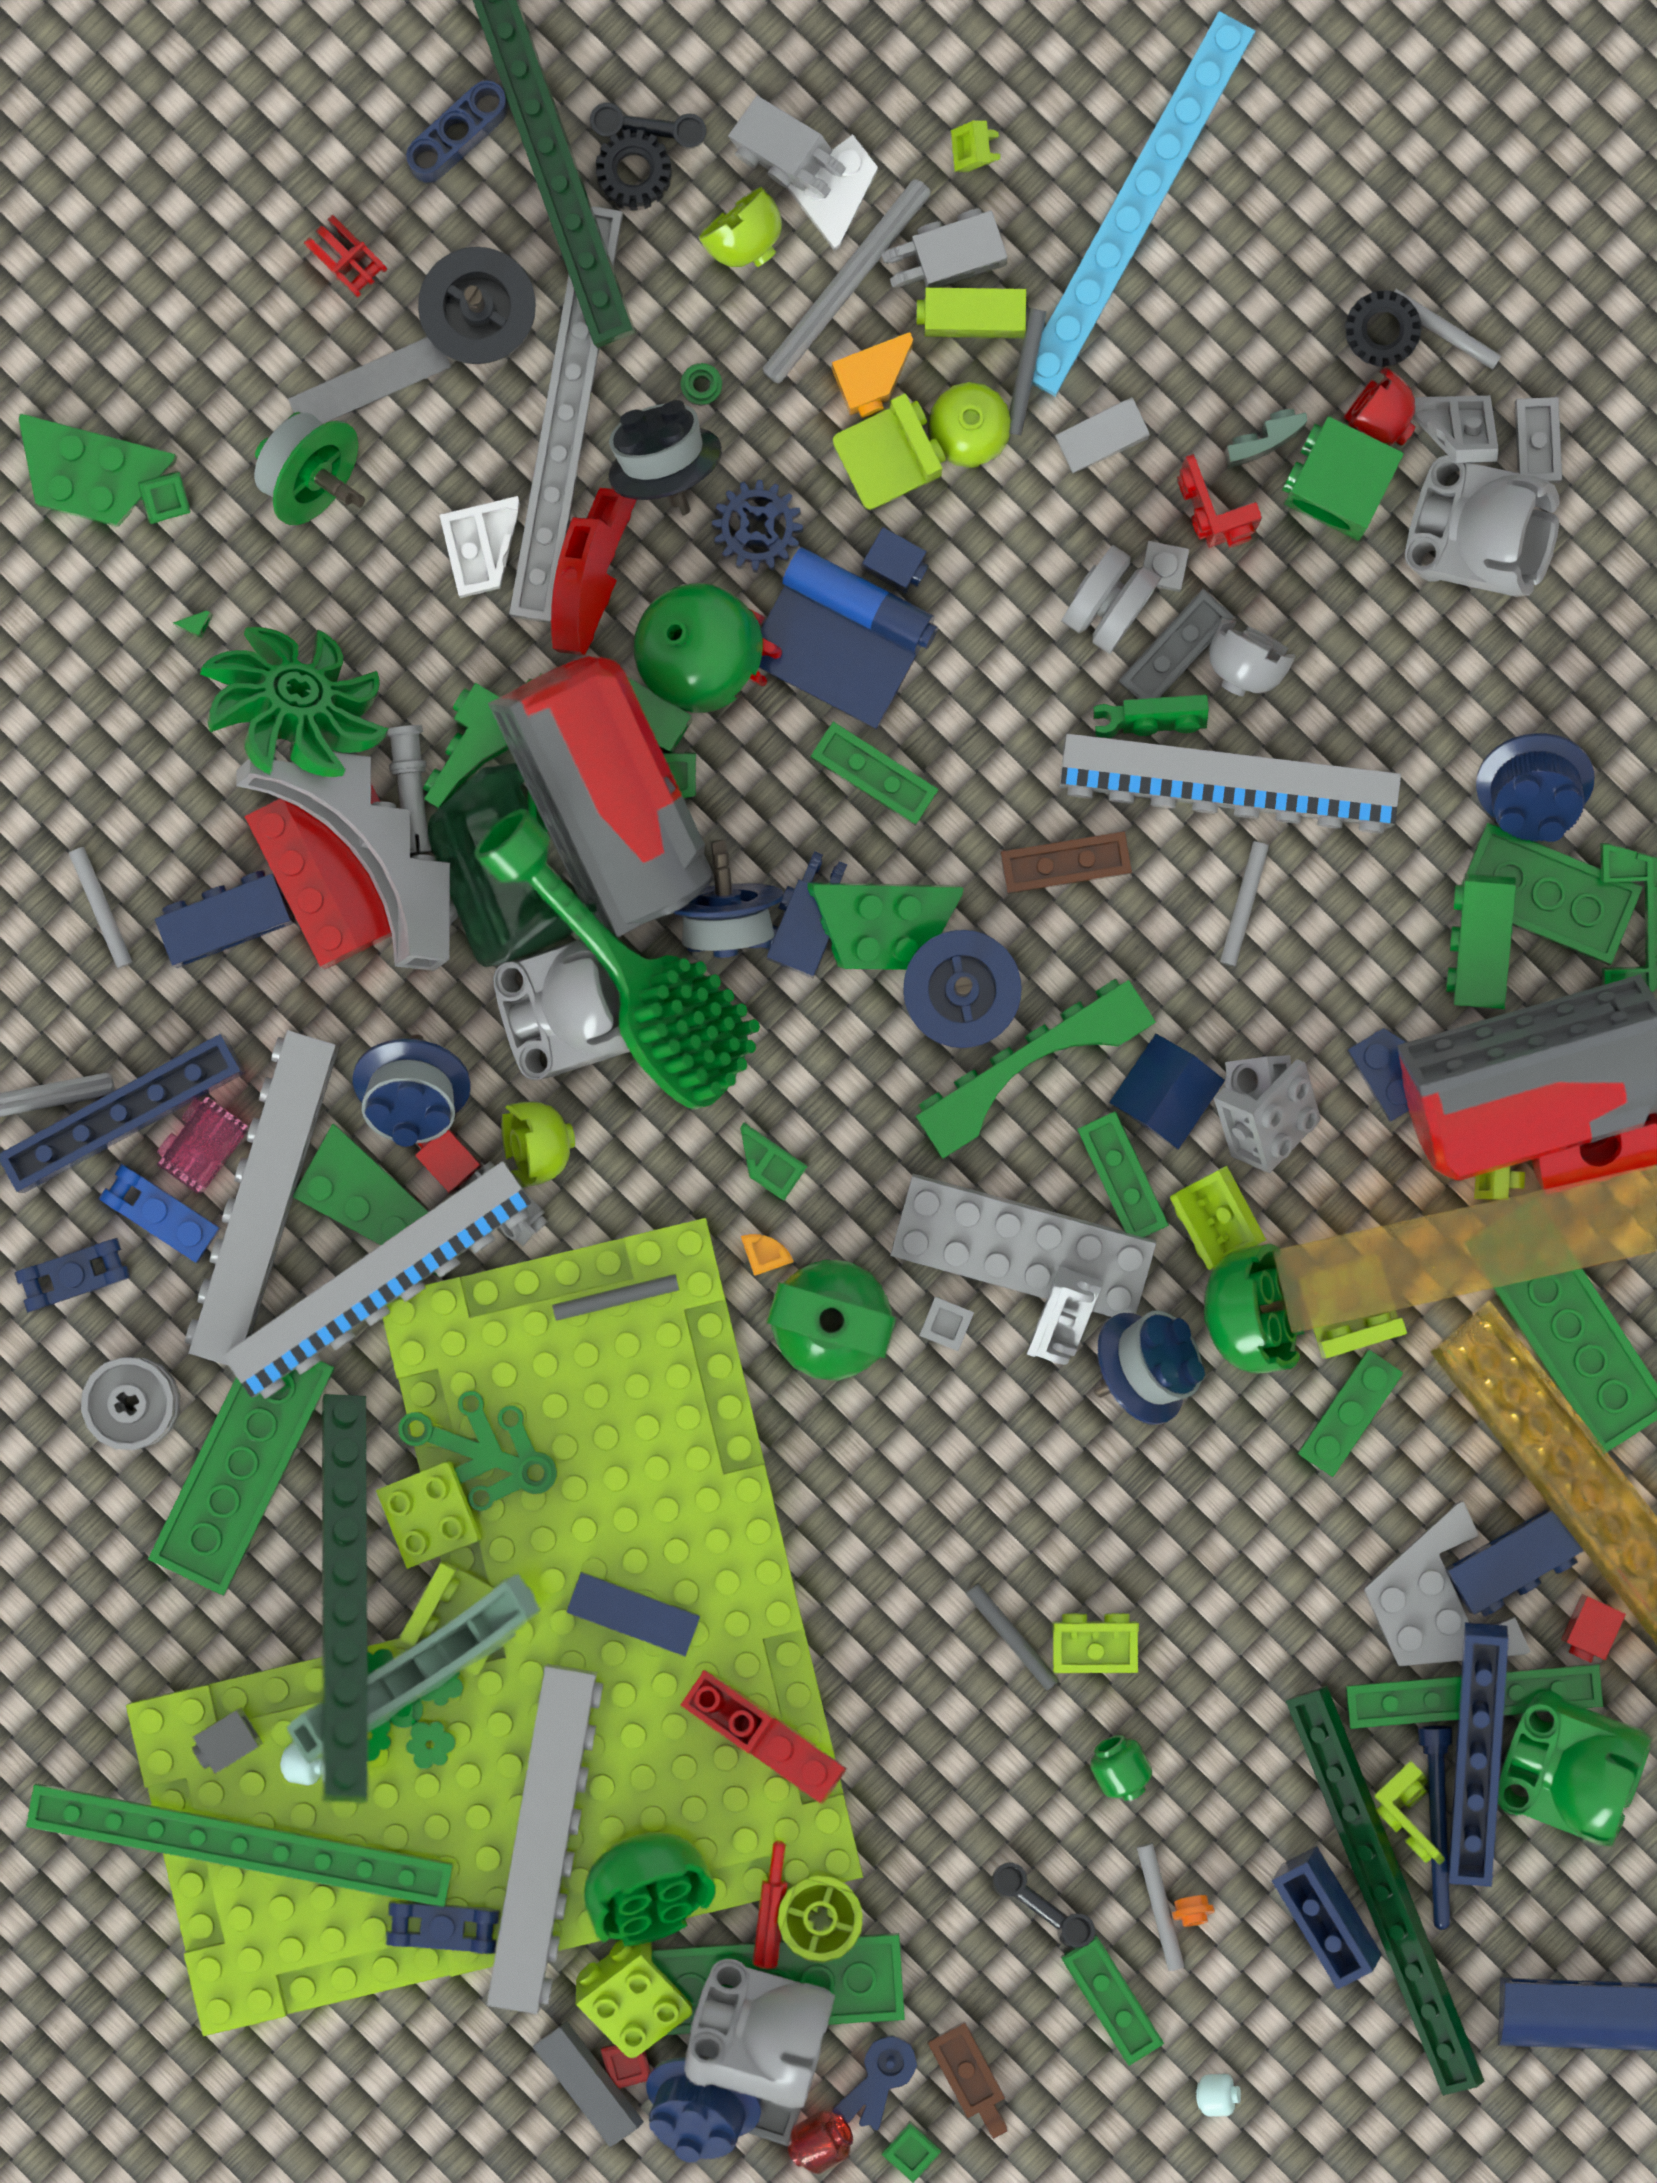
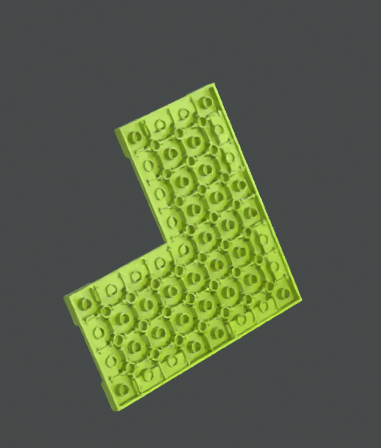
M707 1218L424 1285L426 1288L410 1300L404 1302L400 1296L387 1305L391 1313L383 1318L396 1378L399 1380L406 1414L412 1412L424 1413L431 1419L433 1426L479 1443L468 1417L461 1413L458 1408V1400L463 1393L476 1391L484 1399V1413L503 1452L519 1457L509 1431L504 1430L498 1423V1414L502 1408L509 1405L517 1406L524 1414L523 1426L535 1452H542L550 1456L557 1468L556 1481L546 1492L530 1494L520 1489L494 1501L493 1505L484 1511H478L471 1507L468 1501L470 1491L478 1485L489 1487L512 1475V1473L494 1468L461 1483L481 1539L441 1555V1562L446 1561L494 1588L508 1578L519 1574L523 1583L532 1591L540 1611L515 1631L516 1635L499 1650L489 1655L478 1675H474L465 1669L460 1670L458 1678L462 1681L464 1688L459 1697L449 1698L448 1703L444 1706L436 1705L433 1700H421L423 1713L418 1722H425L429 1726L433 1722H441L445 1728L444 1732L451 1733L455 1738V1747L451 1752L447 1753L448 1760L446 1764L442 1766L433 1764L428 1769L418 1768L414 1763V1754H410L406 1750L407 1742L412 1739L411 1728L413 1726L400 1728L390 1722L391 1729L387 1734L391 1739L390 1747L386 1750H381L380 1756L376 1760L368 1761V1798L366 1803L322 1802V1775L313 1785L288 1782L281 1771V1758L285 1748L294 1740L286 1727L303 1712L322 1702V1657L130 1702L126 1705L145 1788H148L151 1805L454 1863L446 1905L499 1910L498 1924H494L493 1939L497 1940V1942L544 1669L547 1664L597 1672L596 1682L603 1683L599 1709L591 1708L589 1724L596 1725L592 1751L584 1750L581 1765L582 1767L589 1768L585 1793L577 1792L574 1809L582 1810L578 1835H569L567 1851L575 1852L570 1878L562 1876L560 1893L567 1894L563 1920L555 1919L552 1935L560 1937L558 1951L601 1941L594 1931L585 1907L584 1886L587 1875L593 1864L605 1851L622 1840L643 1833L664 1832L680 1836L693 1844L703 1856L715 1883L716 1893L707 1909L699 1907L686 1918L760 1901L762 1881H768L772 1848L775 1841H783L786 1844L781 1881L787 1882V1891L800 1881L813 1876L833 1877L841 1882L863 1878L841 1779L824 1804H821L752 1754L746 1753L680 1706L703 1670H706L779 1718L836 1760ZM676 1274L679 1291L559 1321L555 1319L553 1304ZM469 1395L464 1399L463 1406L467 1411L474 1412L479 1407V1401L475 1396ZM507 1410L503 1415V1421L507 1426H515L519 1421V1416L514 1410ZM415 1420L409 1425L412 1436L420 1437L423 1435L425 1428L422 1422ZM428 1442L420 1446H414L420 1472L447 1461L452 1462L453 1467L456 1468L473 1460ZM534 1464L528 1469V1476L534 1481H539L544 1476V1470L540 1465ZM477 1490L474 1494V1502L479 1506H485L489 1502V1494L485 1490ZM580 1573H587L700 1615L686 1657L566 1613ZM397 1638L368 1645L367 1652L374 1654L379 1649H388L392 1652L395 1659L414 1646ZM242 1707L263 1744L217 1773H214L211 1767L204 1769L193 1752L192 1747L197 1745L193 1737ZM368 1731V1739L370 1740L372 1733ZM429 1740L427 1745L429 1748H433L434 1743ZM163 1853L186 1951L184 1958L203 2036L286 2017L287 2014L449 1975L453 1977L494 1966L495 1954L386 1945V1931H391L392 1916L388 1915L389 1901L409 1900ZM409 1917L408 1931L420 1932L421 1917ZM465 1921L464 1936L476 1937L477 1923Z

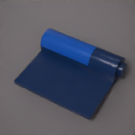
M801 547L787 567L783 578L784 587L761 628L762 638L781 648L782 655L778 659L767 655L762 656L759 668L877 730L921 647L928 649L938 631V626L933 624L935 616Z

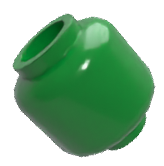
M1116 1735L1105 1739L1095 1747V1754L1091 1759L1090 1767L1102 1792L1107 1797H1122L1124 1801H1131L1146 1791L1145 1785L1152 1777V1767L1141 1745L1136 1740L1125 1739L1123 1735Z

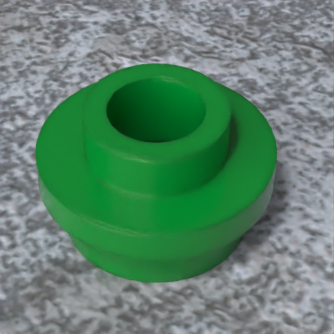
M697 363L687 368L683 373L681 390L684 397L692 404L708 405L714 402L721 394L722 378L713 366L706 363ZM699 378H704L710 383L709 388L704 392H698L694 388V382Z

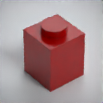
M450 1129L434 1140L417 1143L421 1150L415 1156L448 1193L452 1194L483 1166Z
M1581 1594L1561 1640L1571 1644L1568 1653L1591 1663L1594 1656L1606 1660L1626 1614Z

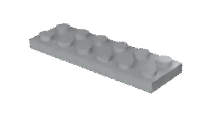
M913 1173L890 1256L1045 1299L1048 1297L1058 1269L1061 1266L1102 1281L1103 1286L1092 1312L1113 1317L1119 1313H1137L1156 1247V1240L1139 1237L1118 1229Z

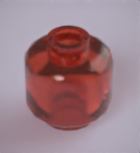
M822 2110L792 2127L790 2134L791 2144L788 2146V2152L796 2166L804 2167L810 2173L821 2174L849 2157L850 2145L853 2144V2134L842 2116Z

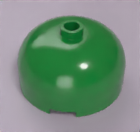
M688 583L665 591L647 607L636 628L633 651L639 675L656 696L686 712L706 713L721 709L737 699L735 695L745 686L752 674L756 675L762 658L763 641L761 629L754 613L741 600L728 591L711 584Z
M1274 1244L1241 1248L1227 1254L1212 1270L1205 1289L1204 1319L1211 1339L1218 1352L1227 1362L1245 1372L1259 1374L1288 1370L1293 1368L1300 1359V1354L1298 1351H1295L1297 1335L1304 1334V1314L1300 1290L1293 1269L1284 1270L1278 1258L1281 1256V1249ZM1272 1302H1283L1284 1309L1261 1313L1260 1306L1269 1305Z
M651 1832L635 1835L618 1842L596 1860L587 1875L584 1886V1902L594 1931L601 1941L605 1943L609 1938L622 1939L624 1946H635L665 1938L688 1926L685 1918L699 1907L707 1909L714 1899L716 1887L703 1856L693 1844L674 1834Z

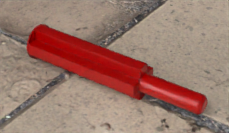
M775 1841L773 1843L768 1881H762L752 1961L753 1965L760 1968L770 1969L778 1965L781 1931L778 1925L779 1907L787 1891V1882L781 1881L786 1847L783 1841Z

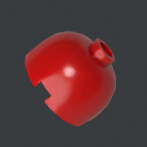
M1387 367L1380 371L1385 378L1379 384L1372 379L1356 397L1343 418L1350 422L1348 426L1388 446H1392L1394 443L1402 446L1416 428L1411 423L1416 411L1415 397L1410 386Z

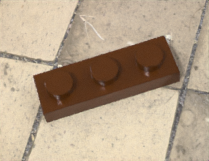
M1125 831L1000 852L1007 894L1132 873Z

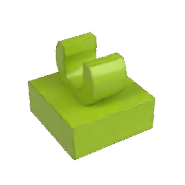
M973 120L951 130L955 172H970L1001 159L1000 153L990 152L989 141L998 138L999 133L996 130L988 129L987 121Z
M1509 1166L1475 1176L1474 1199L1509 1200V1189H1524L1525 1172L1510 1171Z

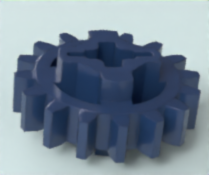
M757 480L754 490H749L746 483L742 482L740 483L741 494L736 496L728 490L726 497L729 504L727 506L724 504L716 505V511L723 517L722 519L712 520V528L722 530V533L714 538L715 544L727 545L722 555L725 559L736 555V568L741 569L747 561L751 562L753 573H758L760 563L765 562L771 571L775 570V558L779 557L784 562H788L789 555L786 548L798 549L799 542L792 535L803 532V525L793 523V519L801 515L800 508L789 509L788 506L793 496L789 493L780 498L778 496L779 485L776 483L769 491L764 490L762 480ZM765 500L769 503L765 507L751 506L747 501ZM733 513H735L740 520V529L735 533V536L731 537L729 524ZM783 515L786 522V530L781 540L774 530L775 523ZM748 516L751 519L754 518L757 522L763 519L766 520L765 530L767 537L758 531L752 534L749 533L750 522ZM750 546H764L767 552L751 553L745 550Z

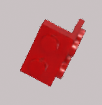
M1195 455L1186 456L1182 468L1179 469L1180 476L1177 477V482L1183 499L1185 501L1191 499L1195 508L1193 509L1194 515L1191 516V521L1198 539L1205 538L1209 548L1227 542L1228 547H1235L1252 540L1251 534L1256 532L1262 519L1257 502L1216 516Z

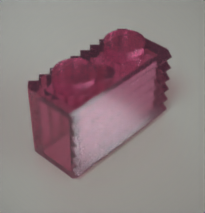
M208 1096L205 1097L203 1102L198 1099L192 1102L182 1117L187 1124L178 1136L171 1133L157 1151L162 1156L157 1165L200 1195L205 1192L250 1128L247 1123Z

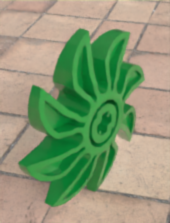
M265 627L245 628L244 636L255 652L246 650L223 652L210 658L201 668L200 675L229 685L218 693L211 704L207 718L210 733L238 723L250 722L244 742L246 754L256 767L269 775L273 767L277 739H285L291 743L290 760L301 769L319 776L341 777L344 776L346 769L332 750L342 753L361 752L375 747L386 737L388 728L360 718L371 708L376 699L380 686L378 672L374 671L350 680L337 682L343 664V654L338 644L320 630H317L311 664H304L298 661V644L288 635Z

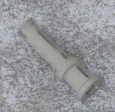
M422 725L388 728L386 734L391 740L393 763L389 764V770L392 772V775H397L400 809L410 810V854H415L416 852L415 836L418 839L419 853L431 851L421 773L425 772L427 762L422 759L419 734L423 732Z

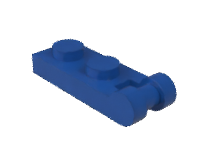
M121 1164L115 1173L118 1176L110 1189H104L98 1199L195 1263H198L221 1228L131 1168ZM131 1186L142 1192L134 1205L123 1199Z

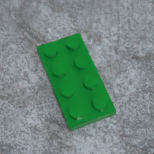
M1490 823L1485 824L1466 871V874L1515 877L1516 891L1512 926L1607 965H1611L1643 889L1642 886L1633 882L1603 883L1601 881V869L1536 842L1526 841L1525 839L1521 840L1516 838V836L1512 837V834H1508V832L1503 831L1500 827Z

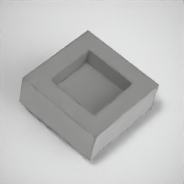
M1148 541L1143 566L1162 577L1157 588L1181 591L1189 549Z
M934 1297L919 1336L959 1351L974 1312Z

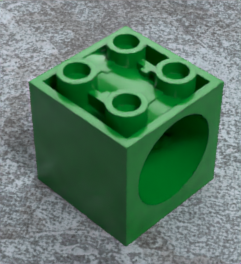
M1328 416L1323 426L1314 424L1300 453L1307 456L1304 464L1296 461L1282 488V491L1289 494L1284 505L1359 541L1367 530L1404 453Z

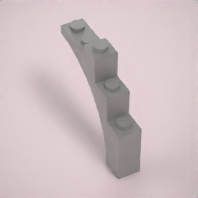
M333 750L346 769L344 776L341 777L315 775L301 769L293 762L278 761L275 756L270 775L256 767L250 759L244 762L237 769L236 786L269 793L300 807L329 827L352 850L370 875L384 904L392 933L396 967L435 971L449 960L450 863L435 861V857L430 855H414L410 857V810L396 808V805L391 802H375L371 804V757L357 755V752L342 753Z

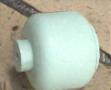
M293 1741L285 1748L281 1758V1771L284 1778L288 1782L296 1784H315L322 1775V1757L308 1764Z
M1229 2074L1204 2075L1197 2084V2105L1206 2116H1229L1235 2110V2103H1240L1241 2101L1240 2087L1234 2086L1233 2078Z

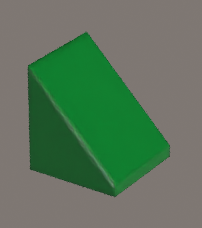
M204 611L173 622V624L202 638L213 615L209 611Z

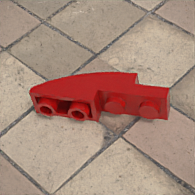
M599 488L587 518L572 517L557 564L551 604L552 649L557 652L586 655L617 582L616 579L606 572L615 556V550L626 525L630 521L631 513L637 500L625 498L617 494L613 489Z
M703 1670L680 1704V1706L746 1753L752 1754L821 1804H824L847 1770L845 1766L816 1747V1744L706 1670Z

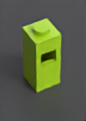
M926 288L925 300H917L916 325H924V337L1024 338L1026 332V289Z

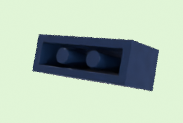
M264 870L257 871L240 879L241 886L228 891L225 885L218 886L201 893L203 900L187 906L186 901L183 900L162 908L164 915L154 920L172 966L176 968L183 967L295 924L274 874L266 876Z
M1552 1505L1447 1566L1445 1569L1469 1613L1475 1615L1481 1612L1483 1617L1502 1608L1505 1605L1503 1598L1516 1590L1519 1595H1523L1541 1584L1539 1577L1553 1569L1556 1574H1559L1578 1563L1575 1556L1584 1550L1559 1507Z
M1316 1846L1281 1864L1271 1881L1336 1989L1338 1990L1373 1972L1382 1953L1319 1848Z

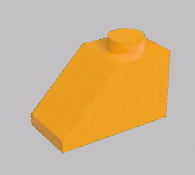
M910 332L832 362V371L850 416L859 413L861 418L868 417L884 409L883 403L890 400L912 350L913 338Z

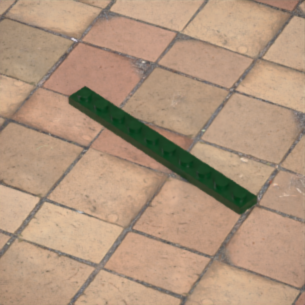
M472 0L593 344L599 348L635 334L636 331L519 0Z
M324 1394L322 1399V1802L366 1803L368 1798L366 1396Z
M1328 1686L1293 1696L1286 1700V1704L1441 2093L1445 2096L1476 2088L1484 2083L1485 2080L1379 1814L1376 1811L1375 1804Z

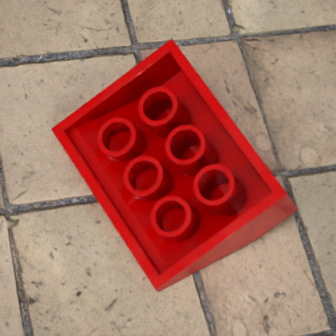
M371 783V804L381 802ZM278 799L244 816L320 967L326 970L392 936L384 904L370 875L352 850L329 827L300 807L282 799Z

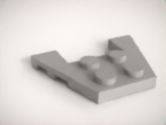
M1464 1501L1455 1503L1435 1524H1432L1409 1548L1399 1554L1363 1587L1397 1666L1462 1661L1464 1623H1469L1439 1554L1479 1536ZM1514 1616L1494 1624L1506 1625L1508 1628L1507 1656L1530 1653L1527 1642Z

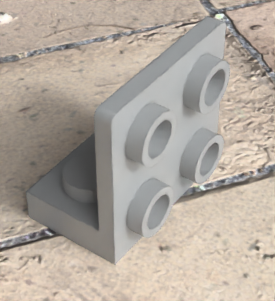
M1296 1059L1257 1100L1248 1094H1240L1226 1087H1223L1214 1097L1231 1157L1268 1173H1271L1283 1159L1289 1156L1296 1145L1308 1133L1314 1130L1321 1118L1306 1063L1299 1059Z

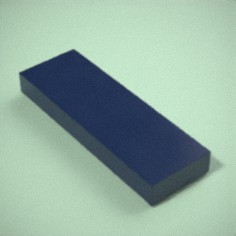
M584 1572L580 1573L566 1613L685 1657L700 1619V1615Z

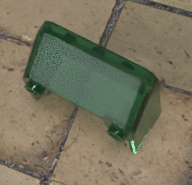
M516 763L481 768L430 817L428 822V835L437 861L450 863V895L473 954L478 963L484 967L510 962L564 940L574 932L546 901H543L542 896L528 881L500 883L475 857L477 845L497 822L516 810L525 809L528 811L527 799L520 788V785L525 781ZM595 903L585 905L592 914L597 912Z

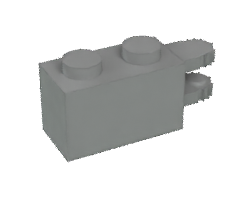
M759 96L755 97L728 135L738 149L735 155L741 161L752 168H756L760 164L769 170L767 175L785 188L792 184L802 191L808 188L819 196L826 198L831 189L825 181L815 177L817 172L823 167L831 174L841 177L846 170V167L841 162L830 156L832 149L822 134Z
M980 208L966 211L957 216V222L942 226L941 222L924 225L917 230L918 235L912 236V242L888 249L882 253L883 261L887 264L896 263L915 255L919 267L898 272L891 277L892 288L902 287L924 280L926 288H941L1006 266L1008 257L992 210L984 213L981 212Z

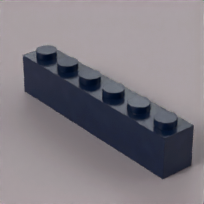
M218 1034L1 1152L0 1163L16 1192L26 1193L246 1072L227 1037Z
M1464 1623L1448 1866L1449 1884L1492 1887L1509 1639L1506 1625Z

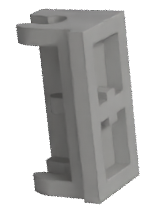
M1060 1266L1033 1332L1027 1355L1032 1357L1036 1355L1057 1364L1067 1365L1070 1360L1069 1355L1075 1356L1102 1289L1103 1282Z

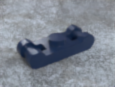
M118 1238L110 1239L14 1272L17 1284L23 1285L27 1297L26 1300H23L27 1313L131 1278L128 1267L122 1266L118 1251L121 1250ZM102 1257L107 1272L96 1276L92 1260ZM50 1275L54 1290L43 1293L38 1279Z
M389 1901L388 1915L392 1916L391 1931H386L385 1944L388 1946L468 1951L479 1954L496 1953L497 1940L493 1939L494 1924H498L499 1910L457 1905L441 1907L420 1902ZM409 1917H421L420 1932L408 1931ZM465 1921L477 1923L476 1937L464 1936Z

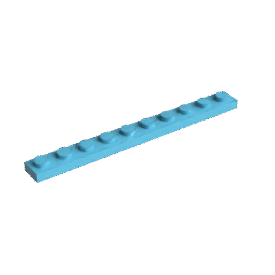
M1220 11L1218 12L1042 332L1032 381L1034 386L1056 397L1250 44L1255 30Z

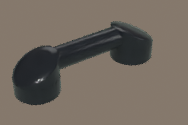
M601 103L592 110L590 115V124L593 130L604 138H609L615 133L618 136L623 130L630 129V133H637L638 129L643 130L645 135L652 134L659 137L674 138L682 147L692 149L701 145L707 134L704 121L699 116L691 113L681 115L674 122L623 115L616 105Z
M1008 1862L995 1869L992 1875V1886L997 1895L1002 1898L1015 1897L1054 1926L1057 1929L1060 1941L1065 1946L1082 1948L1091 1943L1095 1936V1926L1088 1916L1080 1913L1070 1916L1064 1914L1026 1885L1027 1875L1020 1865Z

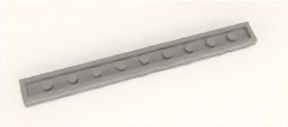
M592 206L614 269L623 212ZM568 276L509 612L511 617L551 623V604L555 574L563 542L568 531L600 347L597 348L593 344L570 276Z

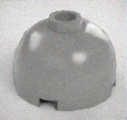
M1222 619L1209 648V660L1213 670L1224 679L1221 686L1235 695L1244 696L1246 691L1263 693L1279 685L1288 673L1296 655L1294 653L1285 655L1288 650L1285 645L1248 626L1246 631L1242 633L1233 629L1236 621Z

